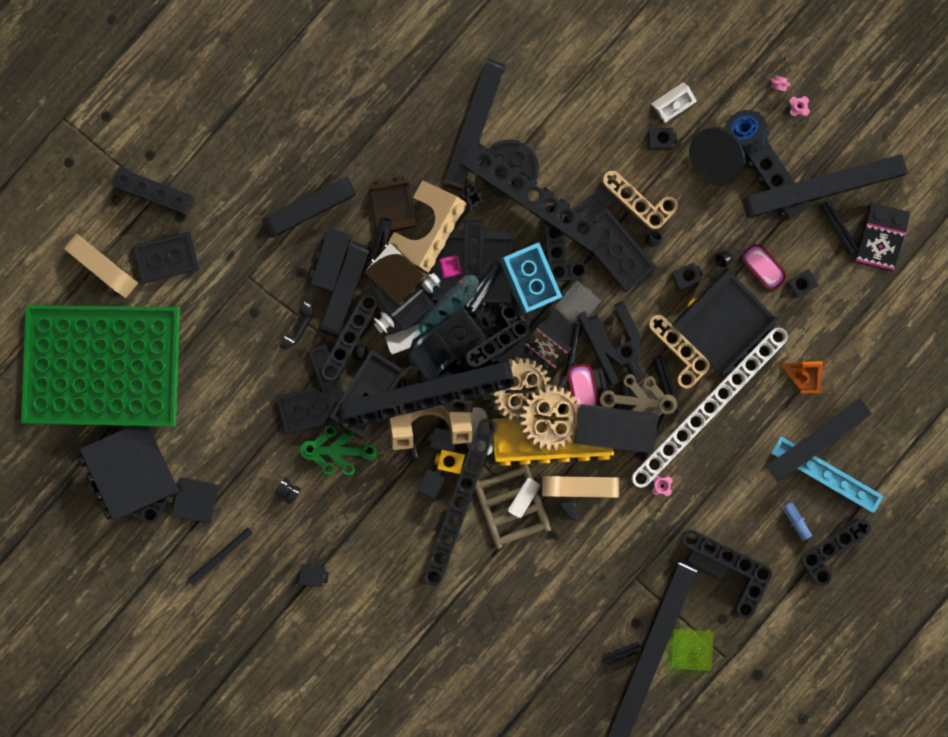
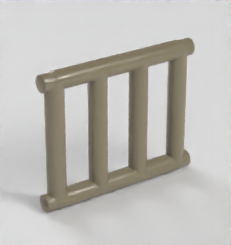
M522 464L519 468L480 482L478 480L475 493L497 550L503 547V544L542 530L544 532L551 530L537 491L533 498L534 504L528 506L523 516L537 512L541 523L500 537L496 526L519 517L508 513L493 519L489 507L516 498L521 488L486 500L483 492L484 488L520 475H524L525 480L527 478L533 479L528 464Z

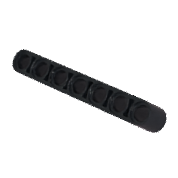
M489 58L486 59L443 185L461 192L464 188L469 171L460 165V161L473 143L478 145L506 64Z

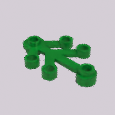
M328 425L325 428V432L315 441L304 442L300 448L301 456L306 460H314L323 469V473L326 476H332L335 473V467L333 464L327 463L320 455H328L343 470V474L347 477L353 476L355 469L352 464L347 463L341 456H362L365 461L369 462L377 457V449L372 444H367L363 448L341 447L349 439L355 437L353 434L348 435L347 430H344V433L329 447H321L329 438L336 436L337 431L333 425ZM333 429L334 433L328 434L327 431ZM312 447L314 450L312 453H308L306 451L307 448ZM372 449L373 453L366 454V450ZM327 467H331L333 469L331 472L325 471ZM350 467L352 468V472L346 473L345 469Z

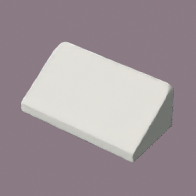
M681 83L654 101L652 106L663 123H666L697 101L689 86Z
M422 323L412 326L406 331L402 330L385 337L391 355L410 349L412 340L425 332Z
M527 478L509 507L508 512L521 518L541 485L533 479Z

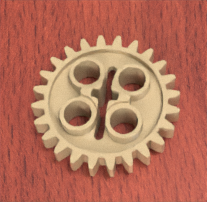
M516 357L515 361L509 359L515 384L506 390H519V392L511 391L505 393L506 390L490 393L495 395L491 402L497 403L494 408L500 410L499 414L505 416L506 419H512L516 422L519 419L520 421L524 420V417L519 416V413H524L525 410L521 408V405L527 406L524 399L529 398L530 392L536 395L537 388L544 391L545 385L549 388L552 387V385L546 383L550 380V377L544 376L547 370L541 369L542 365L536 364L535 360L531 359L529 361L525 357L523 360ZM531 374V381L527 383V377ZM535 386H536V389H533V390H530V389H525V390H524V389H522L523 387H525V388H532V387H535ZM514 396L515 400L514 403L511 405L510 400ZM545 402L540 403L538 408L545 410L544 406L542 405Z
M546 385L544 386V391L537 388L536 395L530 392L531 400L524 399L527 406L521 405V408L525 411L524 413H519V416L524 417V420L519 421V424L525 425L521 431L528 432L525 438H532L531 443L533 445L538 442L539 448H542L545 444V449L550 450L551 445L556 450L558 449V444L565 447V440L571 443L570 436L576 435L574 431L577 428L579 414L577 408L580 407V403H574L577 397H570L571 392L568 390L564 393L563 387H560L557 391L555 385H552L551 390ZM545 402L546 409L540 412L538 407L540 403ZM560 404L565 405V410L563 413L558 412V407ZM534 415H554L556 417H567L568 419L566 421L559 419L548 420L546 418H534ZM539 422L544 423V428L541 431L536 429ZM562 423L563 430L557 433L556 426Z

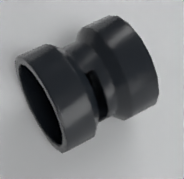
M284 478L274 494L278 497H285V502L291 505L300 493L301 488L292 486L291 481Z

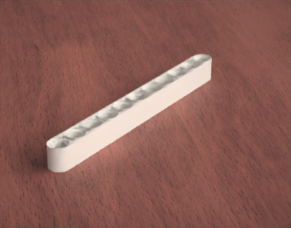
M775 328L769 332L748 356L636 469L631 477L632 483L640 488L647 486L785 344L788 338L787 332L782 328ZM774 332L782 334L781 342L774 341ZM761 346H766L769 349L768 356L763 357L760 355L759 349ZM748 360H752L755 363L753 371L747 370L745 366ZM734 374L741 376L742 381L739 385H735L732 382ZM724 388L728 391L726 399H721L718 396L719 389ZM707 402L714 405L712 413H707L704 410V405ZM694 416L698 417L701 421L700 426L697 428L693 427L690 423L691 418ZM680 430L685 431L687 434V439L684 442H680L677 439V433ZM667 444L673 447V453L670 456H666L663 453V448ZM652 459H657L660 463L657 470H652L649 467V462ZM638 473H643L646 476L645 483L638 484L635 477Z

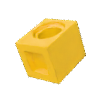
M441 450V453L436 455L435 465H438L437 469L461 474L465 455ZM446 456L454 457V466L446 467L443 462Z

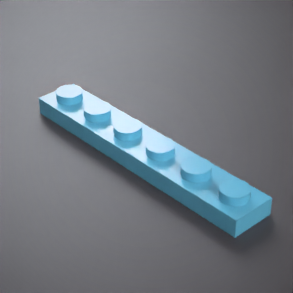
M780 436L771 454L780 457L795 446V444ZM816 456L797 468L872 513L876 511L884 497Z

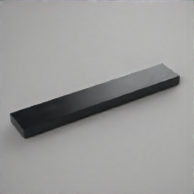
M859 398L767 465L766 468L778 483L872 413Z

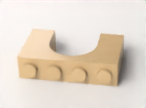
M422 180L413 198L434 210L435 223L432 230L420 240H410L394 232L388 244L395 243L398 246L397 248L418 268L429 273L467 203L459 197Z
M449 404L388 419L393 450L413 448L411 424L416 418L423 415H436L444 419L450 429L452 444L472 442L473 430L470 414L449 412Z

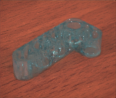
M473 275L463 277L422 317L419 325L420 334L430 329L424 325L425 323H430L434 326L464 307L476 295L479 285L478 279ZM456 297L460 301L454 302L451 300V298ZM443 310L446 312V315H441L438 311Z

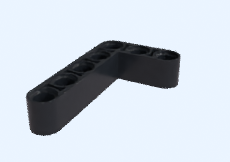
M684 531L681 534V542L684 546L748 577L735 603L734 611L741 618L748 619L752 617L772 577L771 569L696 531ZM693 533L695 535V542L688 544L686 537L688 534ZM707 542H711L713 545V550L710 553L704 551V545ZM724 551H729L731 554V558L727 562H724L721 557ZM746 559L749 564L748 568L741 570L739 564L742 560ZM761 568H764L766 570V576L762 579H759L757 576V571ZM756 586L758 592L755 596L751 597L748 593L749 588ZM743 604L749 606V611L746 614H741L740 607Z

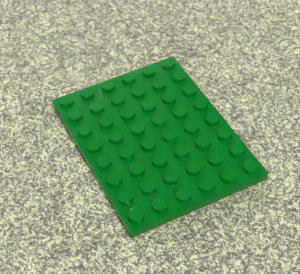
M26 305L21 423L176 427L180 308Z

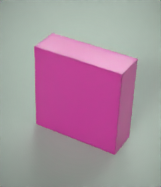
M458 255L438 260L443 279L463 274Z

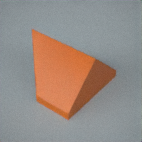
M822 361L780 364L801 394L820 393Z

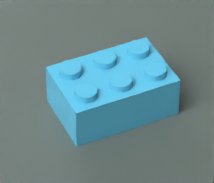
M540 243L499 259L522 314L562 297Z

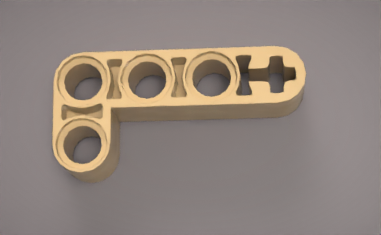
M608 171L602 177L601 182L606 190L651 230L660 228L677 210V201L672 197L663 198L654 207L616 171ZM607 176H608V177L614 176V177H615L614 182H615L617 185H619L620 183H622L623 185H622L621 187H619L617 191H615L614 189H615L617 186H616L615 184H613V183H611V184L609 185V184L607 183L608 180H609V179L607 178ZM625 188L630 191L629 199L622 198V189ZM664 201L671 202V211L668 212L663 209ZM637 202L644 204L645 210L643 212L636 211L635 204ZM652 215L659 218L657 226L651 225L649 221Z
M77 233L65 246L64 249L123 297L127 298L137 286V281Z
M653 316L648 322L649 330L686 366L677 376V385L682 389L691 388L708 371L710 366L708 360L663 316ZM653 320H660L662 322L660 326L663 329H666V327H668L669 330H667L663 334V336H661L659 333H661L662 330L659 327L656 329L653 327L655 324ZM668 333L676 335L677 340L675 343L671 344L667 341L666 336ZM682 347L690 349L691 354L689 357L686 358L681 355ZM700 360L705 364L703 371L695 369L696 361ZM684 374L689 375L691 378V383L687 386L681 382V377Z
M542 476V496L619 497V478Z

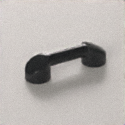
M305 300L299 311L304 317L293 336L285 335L279 346L281 349L287 350L300 340L312 319L313 305L309 300Z

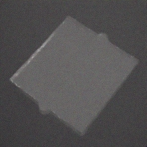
M576 280L555 308L563 313L566 319H570L575 324H580L577 314L585 311L589 317L601 300L591 292V289L585 288Z

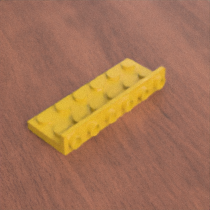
M554 415L534 416V418H546L548 420L559 419L566 421L568 419L567 417H556ZM506 418L493 419L497 426L494 435L495 462H499V466L511 465V461H519V465L531 464V460H539V464L551 463L550 459H558V462H570V458L578 457V461H590V457L598 456V460H610V456L614 455L613 448L575 444V436L573 435L570 436L571 443L566 440L564 441L565 447L558 444V449L556 450L551 445L550 450H547L544 444L542 448H539L538 442L533 445L531 443L532 438H525L528 432L521 431L525 425L519 424V421L516 422ZM539 422L537 424V431H541L544 428V423ZM562 423L556 426L557 433L563 430Z

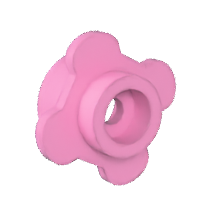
M776 76L775 79L771 78L770 80L772 82L771 88L786 91L787 86H790V83L786 82L787 78Z
M806 96L802 98L792 97L789 101L791 104L790 114L792 116H807L810 112L807 104L809 99Z
M656 476L653 479L654 488L652 493L654 495L664 494L669 496L672 492L670 490L672 479L670 477L660 478Z

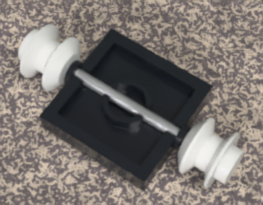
M427 272L429 277L403 305H398L387 294L379 300L389 312L388 315L381 312L379 320L374 318L376 322L373 325L380 333L383 331L387 333L389 326L394 328L392 319H395L406 331L435 306L425 294L426 291L434 293L433 288L435 286L440 288L438 283L441 281L434 273L430 275Z

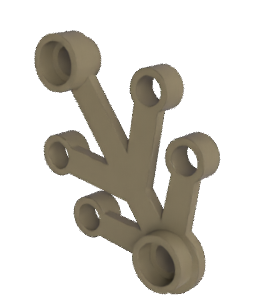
M632 374L624 377V384L630 387L637 397L615 395L614 392L609 390L604 391L600 396V402L604 407H612L615 403L637 405L632 410L641 412L648 407H657L651 413H657L659 416L662 413L671 414L677 408L675 397L669 394L664 395L656 385L655 379L651 376L644 379V386L650 389L657 399L649 398L636 383V378ZM628 378H632L634 381L633 383L628 384L626 380ZM652 380L653 384L651 386H648L646 384V381ZM606 395H610L612 399L610 401H606L604 397ZM665 401L671 402L669 407H665L663 404Z

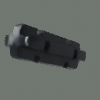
M635 642L631 646L627 645L614 650L613 653H606L603 657L605 663L609 665L614 663L615 660L619 661L630 657L633 653H640L642 648L639 642Z

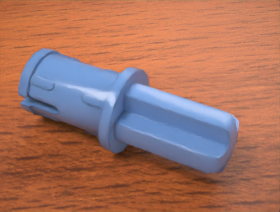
M793 503L785 505L783 511L791 522L790 526L794 527L801 541L810 538L812 533H810L803 521L804 517L800 516Z

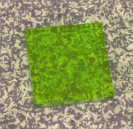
M673 629L671 668L712 671L714 631Z

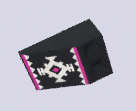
M871 203L868 206L855 262L894 271L911 212Z
M541 324L523 345L526 347L525 352L533 358L535 356L542 360L540 364L548 370L551 368L555 370L572 350Z

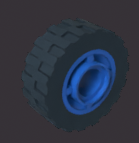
M751 109L738 111L725 122L724 128L732 131L741 140L744 154H751L760 150L768 141L769 128L763 115H760L758 111L755 112Z

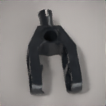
M620 301L614 304V307L620 316L621 324L625 326L629 334L630 342L613 348L597 314L588 317L606 355L618 365L626 366L629 373L638 380V377L639 379L644 377L637 363L640 357V334L624 302ZM624 347L631 350V356L628 358H624L621 355V349Z

